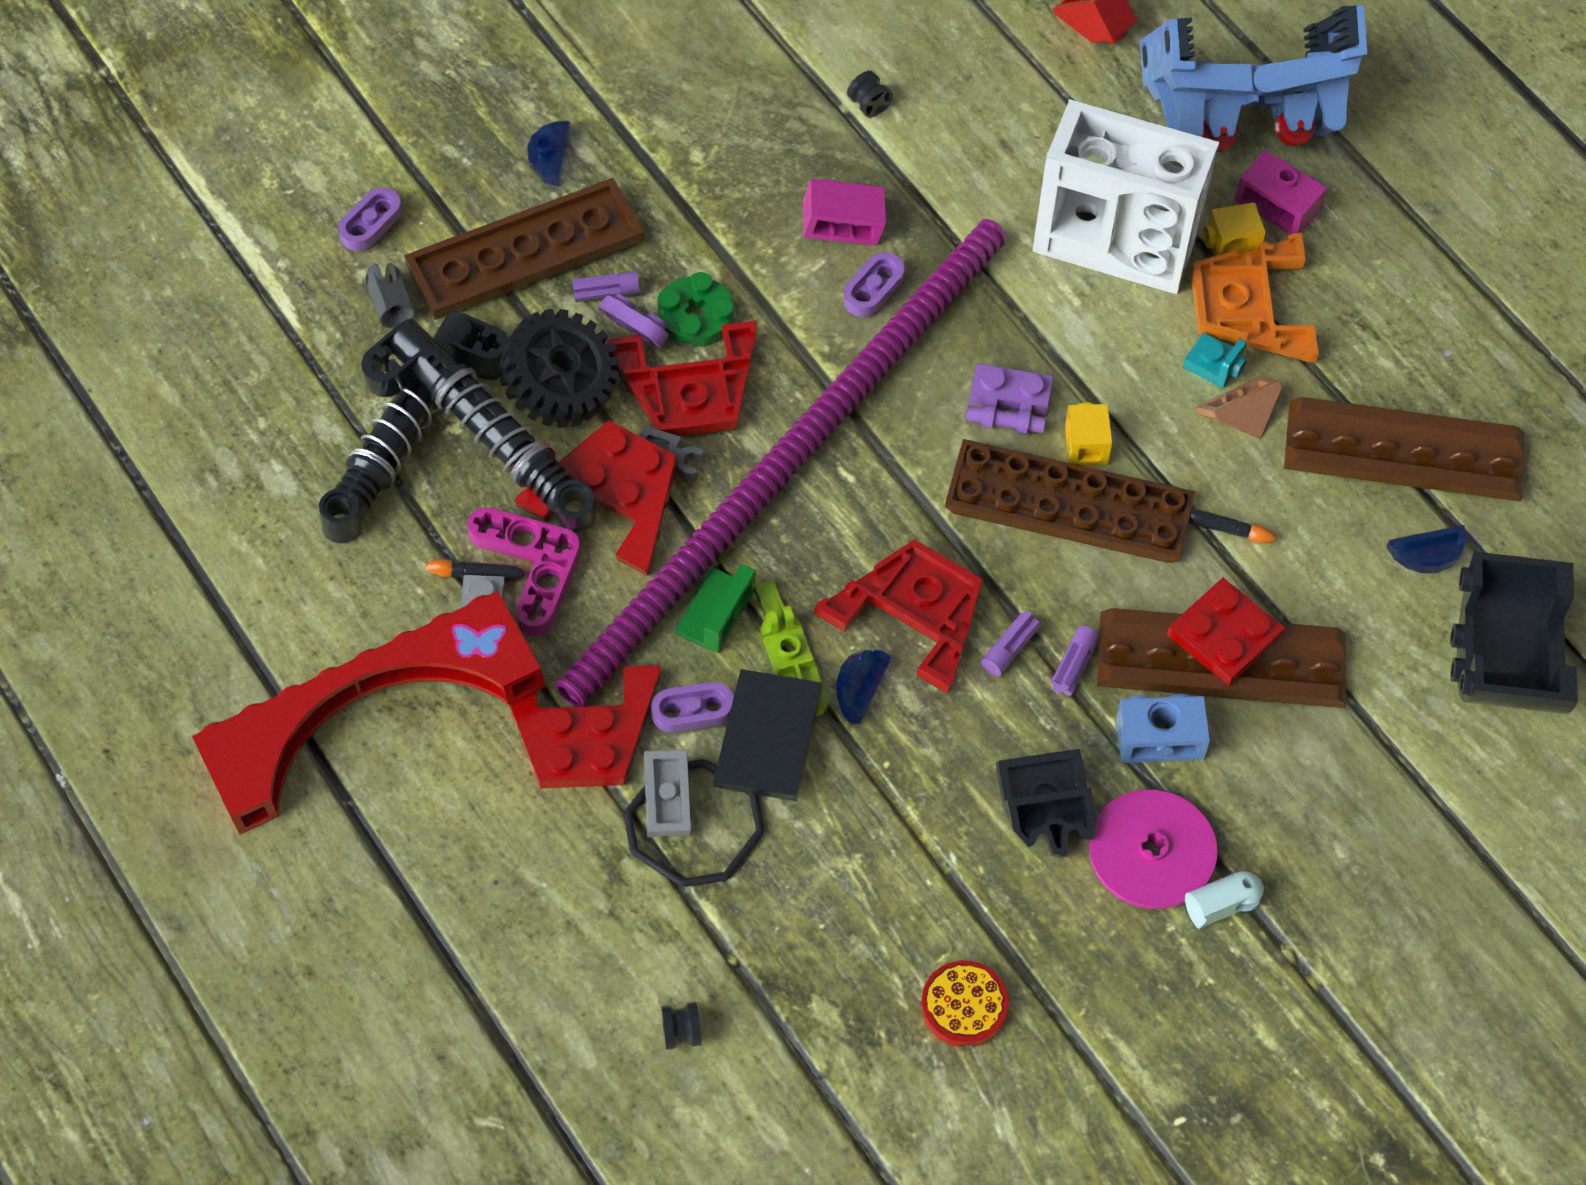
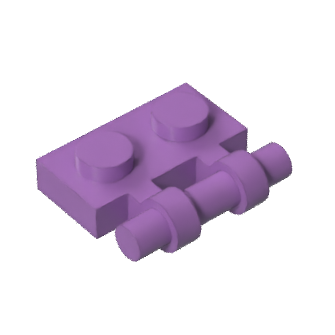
M977 363L970 395V404L982 405L984 408L968 405L966 420L979 422L981 427L992 429L993 425L1015 428V433L1027 434L1028 431L1043 433L1046 418L1030 415H1047L1053 376ZM996 408L1018 411L1019 414L996 410Z

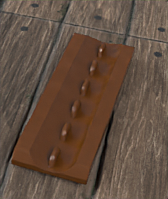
M1298 397L1289 402L1284 469L1521 502L1523 498L1525 433L1519 427Z
M963 439L945 507L953 514L1161 562L1173 563L1180 561L1195 491Z
M1110 608L1102 611L1100 614L1098 687L1184 693L1188 695L1336 708L1346 707V633L1339 628L1280 623L1285 627L1283 636L1228 686L1167 635L1169 626L1182 614Z

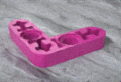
M486 507L475 510L471 513L467 522L469 537L474 545L534 562L517 604L516 617L518 626L523 633L529 636L544 635L554 624L580 559L581 552L578 536L567 528ZM487 523L493 525V528H488L485 533H481L479 527L484 528ZM522 531L530 532L535 536L533 542L528 545H518L513 541V538ZM501 534H505V539H501ZM544 537L547 538V543H543ZM562 544H568L569 549H564L562 554L556 553L555 548H560ZM548 574L554 575L560 580L559 584L552 589H544L537 584L542 576ZM538 599L542 601V616H537L534 621H530L528 615L534 614L538 605Z

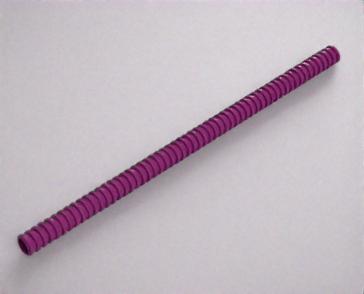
M982 219L978 223V226L957 246V249L950 254V257L943 261V264L936 269V272L931 274L929 279L922 284V287L915 292V295H912L908 302L901 307V310L896 312L894 318H891L887 325L880 330V333H877L873 340L865 346V349L858 354V357L851 361V365L844 369V373H840L836 381L829 385V389L822 393V397H818L815 400L814 405L807 409V413H804L799 418V421L792 425V429L785 433V437L779 439L777 445H774L770 452L762 458V462L757 463L754 470L747 474V478H744L739 483V487H735L731 495L724 499V503H721L716 508V512H712L709 515L708 520L701 524V529H697L693 533V537H689L686 540L685 546H681L677 550V554H674L669 559V563L663 565L661 572H657L653 576V580H650L645 585V589L639 591L637 598H633L629 602L630 607L626 606L621 611V615H618L613 620V624H609L605 628V633H601L597 637V642H593L589 646V651H584L581 654V660H576L572 664L573 669H568L564 673V678L557 680L556 687L563 699L576 707H584L587 704V698L591 699L595 695V689L599 690L604 685L603 680L607 681L612 676L611 671L615 672L618 670L620 662H625L628 659V654H632L636 650V645H640L644 641V636H648L652 632V627L659 625L660 618H665L668 615V610H672L676 606V601H680L684 597V592H688L692 588V584L700 580V575H704L708 571V567H711L716 562V558L723 554V550L730 547L731 541H735L739 537V533H742L747 528V524L754 520V516L761 513L762 507H766L770 503V499L777 495V491H780L785 486V483L792 479V474H796L800 470V466L807 462V458H810L815 453V450L822 446V442H825L830 437V434L837 429V426L843 423L844 418L852 413V409H855L859 402L866 397V394L870 393L874 386L881 381V378L888 373V370L894 367L895 362L902 358V354L909 350L910 346L938 318V315L945 311V308L952 303V300L986 266V262H989L993 255L1000 250V247L1006 244V233L998 223L990 219Z

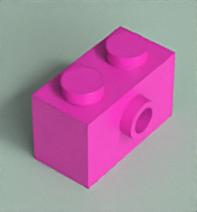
M1265 150L1241 175L1235 201L1239 204L1255 202L1260 217L1288 234L1301 233L1321 211L1327 187L1319 183L1315 178L1307 176L1289 165L1284 159L1278 158Z
M810 179L803 199L804 238L878 245L886 224L884 187L863 183L837 182L829 179Z

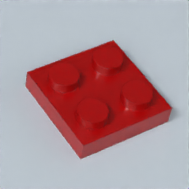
M1222 577L1169 626L1167 635L1225 684L1230 686L1283 636L1285 627Z

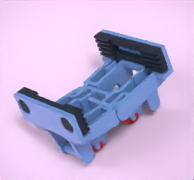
M1364 5L1342 6L1333 11L1332 15L1324 20L1303 28L1304 32H1309V34L1304 36V40H1310V42L1304 44L1305 48H1310L1309 51L1305 52V57L1307 58L1265 65L1213 64V60L1188 61L1195 56V52H1189V50L1194 48V43L1188 44V42L1194 39L1193 35H1188V33L1193 31V26H1187L1192 22V18L1169 19L1140 40L1143 88L1149 89L1155 101H1161L1167 127L1219 142L1217 152L1229 149L1235 144L1239 135L1237 121L1240 108H1247L1251 105L1252 110H1260L1264 107L1270 108L1275 121L1276 136L1282 143L1288 146H1297L1305 143L1313 135L1323 137L1329 134L1330 131L1341 130L1347 121L1346 108L1350 76L1357 74L1362 57L1367 55Z

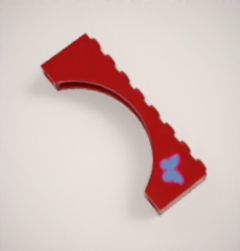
M496 591L489 595L478 596L472 599L468 605L452 613L440 614L430 623L414 631L402 632L391 642L376 649L364 650L349 662L338 667L326 668L317 677L300 685L288 686L277 696L262 703L248 705L239 714L222 722H213L205 726L201 732L193 735L192 738L239 835L279 816L280 798L284 782L292 763L306 741L331 716L364 696L396 685L430 681L448 682L481 690L509 705L544 688L545 683L541 667L499 592Z

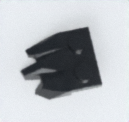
M1080 749L999 760L996 762L1004 811L1013 831L1027 847L1034 845L1038 835L1043 834L1051 856L1065 858L1067 857L1068 835L1070 832H1076L1081 839L1094 840L1096 814L1091 787H1087Z

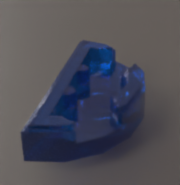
M555 121L542 126L531 136L527 145L530 169H533L544 183L558 187L570 132L569 121Z
M1465 525L1391 539L1388 541L1386 548L1393 559L1406 569L1419 573H1439L1451 568L1460 559L1467 540Z
M882 650L858 651L850 655L840 667L836 681L837 700L842 714L850 725L861 723L892 659L890 655Z

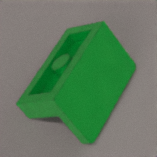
M740 564L735 575L731 576L717 569H711L676 628L677 635L719 653L755 592L756 570Z

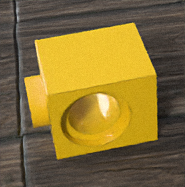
M1255 202L1211 209L1208 225L1203 228L1205 245L1207 248H1212L1214 256L1234 250L1242 253L1259 248L1265 236V229Z
M1084 402L1078 405H1068L1065 421L1068 463L1081 466L1108 465L1112 447L1108 404Z

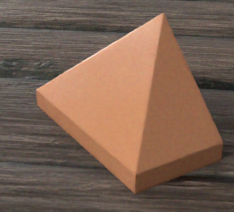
M1261 376L1196 406L1197 414L1260 439L1282 389L1279 380Z

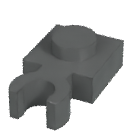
M644 425L639 436L675 454L678 459L676 469L679 470V473L686 479L696 480L698 477L697 469L688 467L686 463L691 459L704 462V451L696 446H688L682 449L680 448L682 444L680 436Z

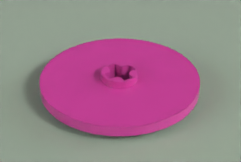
M1137 790L1117 797L1099 813L1095 819L1094 840H1089V856L1096 876L1113 895L1126 903L1141 908L1167 909L1184 904L1186 901L1185 895L1188 892L1208 884L1217 861V842L1213 829L1206 817L1189 801L1165 791ZM1147 842H1153L1155 848H1161L1158 856H1153L1151 850H1145Z

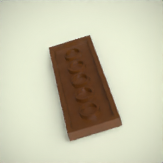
M614 178L404 256L406 266L431 314L437 320L447 316L452 311H461L641 243L645 239L641 225Z

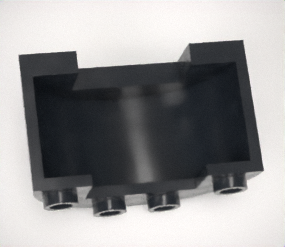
M1474 551L1469 567H1462L1460 571L1459 591H1463L1459 624L1453 623L1450 635V646L1457 648V657L1453 658L1451 664L1450 680L1451 682L1458 683V690L1462 701L1559 714L1571 713L1578 703L1577 666L1565 665L1564 619L1574 599L1573 563Z

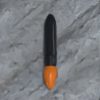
M1191 509L1188 522L1239 537H1248V539L1255 543H1272L1277 540V536L1272 531L1261 525H1250L1243 521L1207 511Z
M443 558L432 560L425 565L426 571L446 578L452 575L463 578L464 575L502 576L505 578V581H515L525 575L521 568L504 564L453 562Z

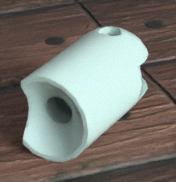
M1240 871L1188 892L1185 895V903L1193 923L1198 929H1201L1240 911L1253 910L1260 902L1264 886L1257 875L1247 871Z

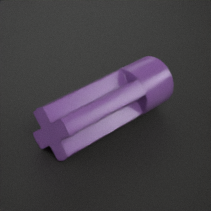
M637 271L572 280L575 302L602 299L606 295L615 297L617 293L623 296L640 294Z
M1028 611L1021 613L981 660L984 669L994 676H1001L1017 654L1041 627L1040 621L1034 619L1033 614Z
M1079 626L1050 682L1054 686L1053 690L1058 694L1061 692L1067 696L1073 694L1100 639L1099 634L1092 628L1086 626Z

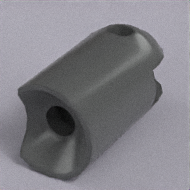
M375 263L370 266L365 275V283L382 326L394 329L404 320L414 318L415 310L398 268L392 263H388L385 269V281H382L378 264Z

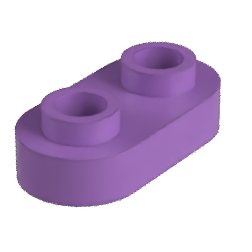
M383 187L368 192L340 220L338 230L341 243L347 249L353 251H363L372 247L400 219L402 206L399 195L394 190Z
M885 252L872 256L844 288L843 302L846 310L858 317H868L875 314L903 283L904 264L902 260L892 253ZM886 275L889 276V278L885 279L881 278L880 276Z
M619 293L614 298L606 295L598 307L602 314L632 334L641 335L642 340L652 346L661 349L669 337V334L664 330L667 324L662 319L650 312L646 316L634 310L636 305Z
M707 682L665 689L659 692L652 701V720L660 730L668 733L720 726L729 719L734 695L726 685L719 682ZM710 705H718L720 709L717 711H709L707 707ZM670 711H676L679 713V716L669 718L666 714Z

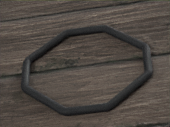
M709 760L687 761L688 770L704 767L714 774L716 772L717 765ZM645 785L624 812L629 850L634 857L679 886L690 887L725 881L733 875L763 836L764 824L758 795L745 793L750 797L756 831L722 873L684 879L638 849L632 814L645 799Z

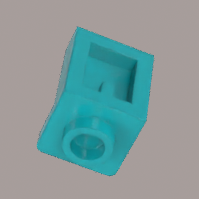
M1203 333L1186 356L1183 368L1224 388L1232 376L1238 378L1247 364L1248 358L1244 356L1247 341L1240 338L1235 346L1231 347Z

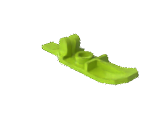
M774 579L755 584V590L765 615L760 634L775 675L822 683L799 619L794 616L791 606H784ZM785 645H791L795 647V650L785 652L781 648ZM823 684L817 716L824 714L830 705V699Z

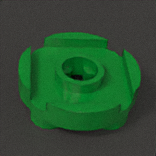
M697 272L691 277H684L672 282L659 293L658 317L667 324L664 330L669 334L668 338L673 342L682 345L683 340L694 342V347H704L722 339V325L731 324L733 319V299L729 291L721 283L712 280L708 273ZM691 307H700L703 314L698 316L696 313L687 314Z

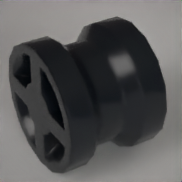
M869 70L853 79L847 89V96L853 103H859L861 112L866 117L871 118L881 114L890 105L893 99V92L887 85H881L879 76L874 71Z
M689 1002L684 1008L674 1009L671 1005L661 1006L666 1050L675 1049L681 1043H689L691 1046L702 1045L697 1002Z

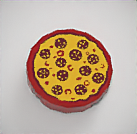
M960 960L946 963L930 975L923 987L922 1015L925 1025L936 1038L950 1046L962 1047V1045H973L974 1047L983 1045L998 1035L1006 1022L1009 998L1005 984L993 970L978 962Z

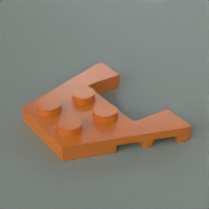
M1302 233L1290 234L1287 240L1274 244H1268L1267 241L1262 242L1259 248L1239 253L1237 250L1193 262L1191 280L1198 334L1206 333L1213 338L1237 343L1241 338L1247 341L1246 346L1307 362H1316L1319 351L1315 325H1276L1274 323L1267 269L1304 268L1306 258Z

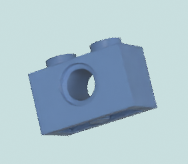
M1180 693L1171 695L1168 698H1149L1144 695H1136L1128 699H1120L1116 725L1121 763L1204 760L1210 742L1204 696L1191 697L1188 694ZM1154 723H1164L1170 729H1160Z

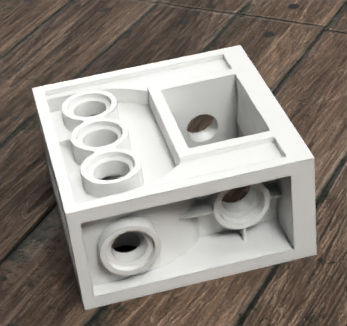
M1069 99L1046 156L1032 252L1177 294L1198 237L1219 142ZM1097 155L1102 157L1106 163L1098 164L1088 161L1086 158ZM1169 161L1179 162L1184 168L1172 165ZM1085 212L1095 215L1096 218L1091 221H1083L1076 214ZM1147 252L1155 254L1158 257H1153L1149 255Z

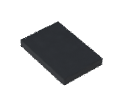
M741 669L713 780L714 787L797 802L823 690L822 683Z

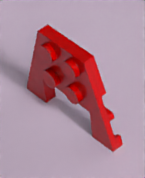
M756 321L722 325V338L726 358L657 367L646 366L641 335L607 339V344L613 343L616 351L613 357H618L619 366L617 369L654 429L676 436L737 429L757 335Z
M608 420L559 461V465H562L577 481H581L591 488L596 503L635 523L615 556L618 561L649 576L653 566L652 558L656 542L659 540L661 533V521L664 509L667 508L678 459L675 454ZM528 487L514 500L517 507L545 522H548L553 514L547 507V504H544L540 497H537Z
M914 539L874 565L873 571L856 582L851 580L846 584L845 589L830 599L825 597L815 606V615L841 631L846 632L865 606L873 604L936 642L935 646L918 667L917 676L949 694L952 690L981 590L982 578Z
M660 665L623 666L624 703L622 705L538 708L537 691L509 704L511 715L521 735L523 746L540 789L625 785L640 741V734L646 716L651 709V701L656 686L659 685L661 679Z

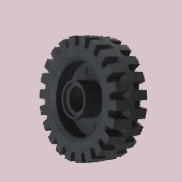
M545 309L541 315L539 312H535L528 319L525 318L518 324L502 350L499 363V372H503L500 377L501 385L508 386L505 394L509 400L517 398L515 407L520 412L525 408L530 410L527 417L533 421L538 416L543 417L542 424L546 426H551L554 421H557V428H566L570 422L572 426L580 425L584 420L588 421L601 410L616 386L615 384L619 376V372L616 370L619 366L618 357H613L616 351L613 343L605 345L608 335L603 330L596 334L594 330L597 324L591 319L586 325L581 323L584 315L576 312L572 318H568V310L560 309L556 315L553 309ZM554 365L560 366L565 372L558 370Z

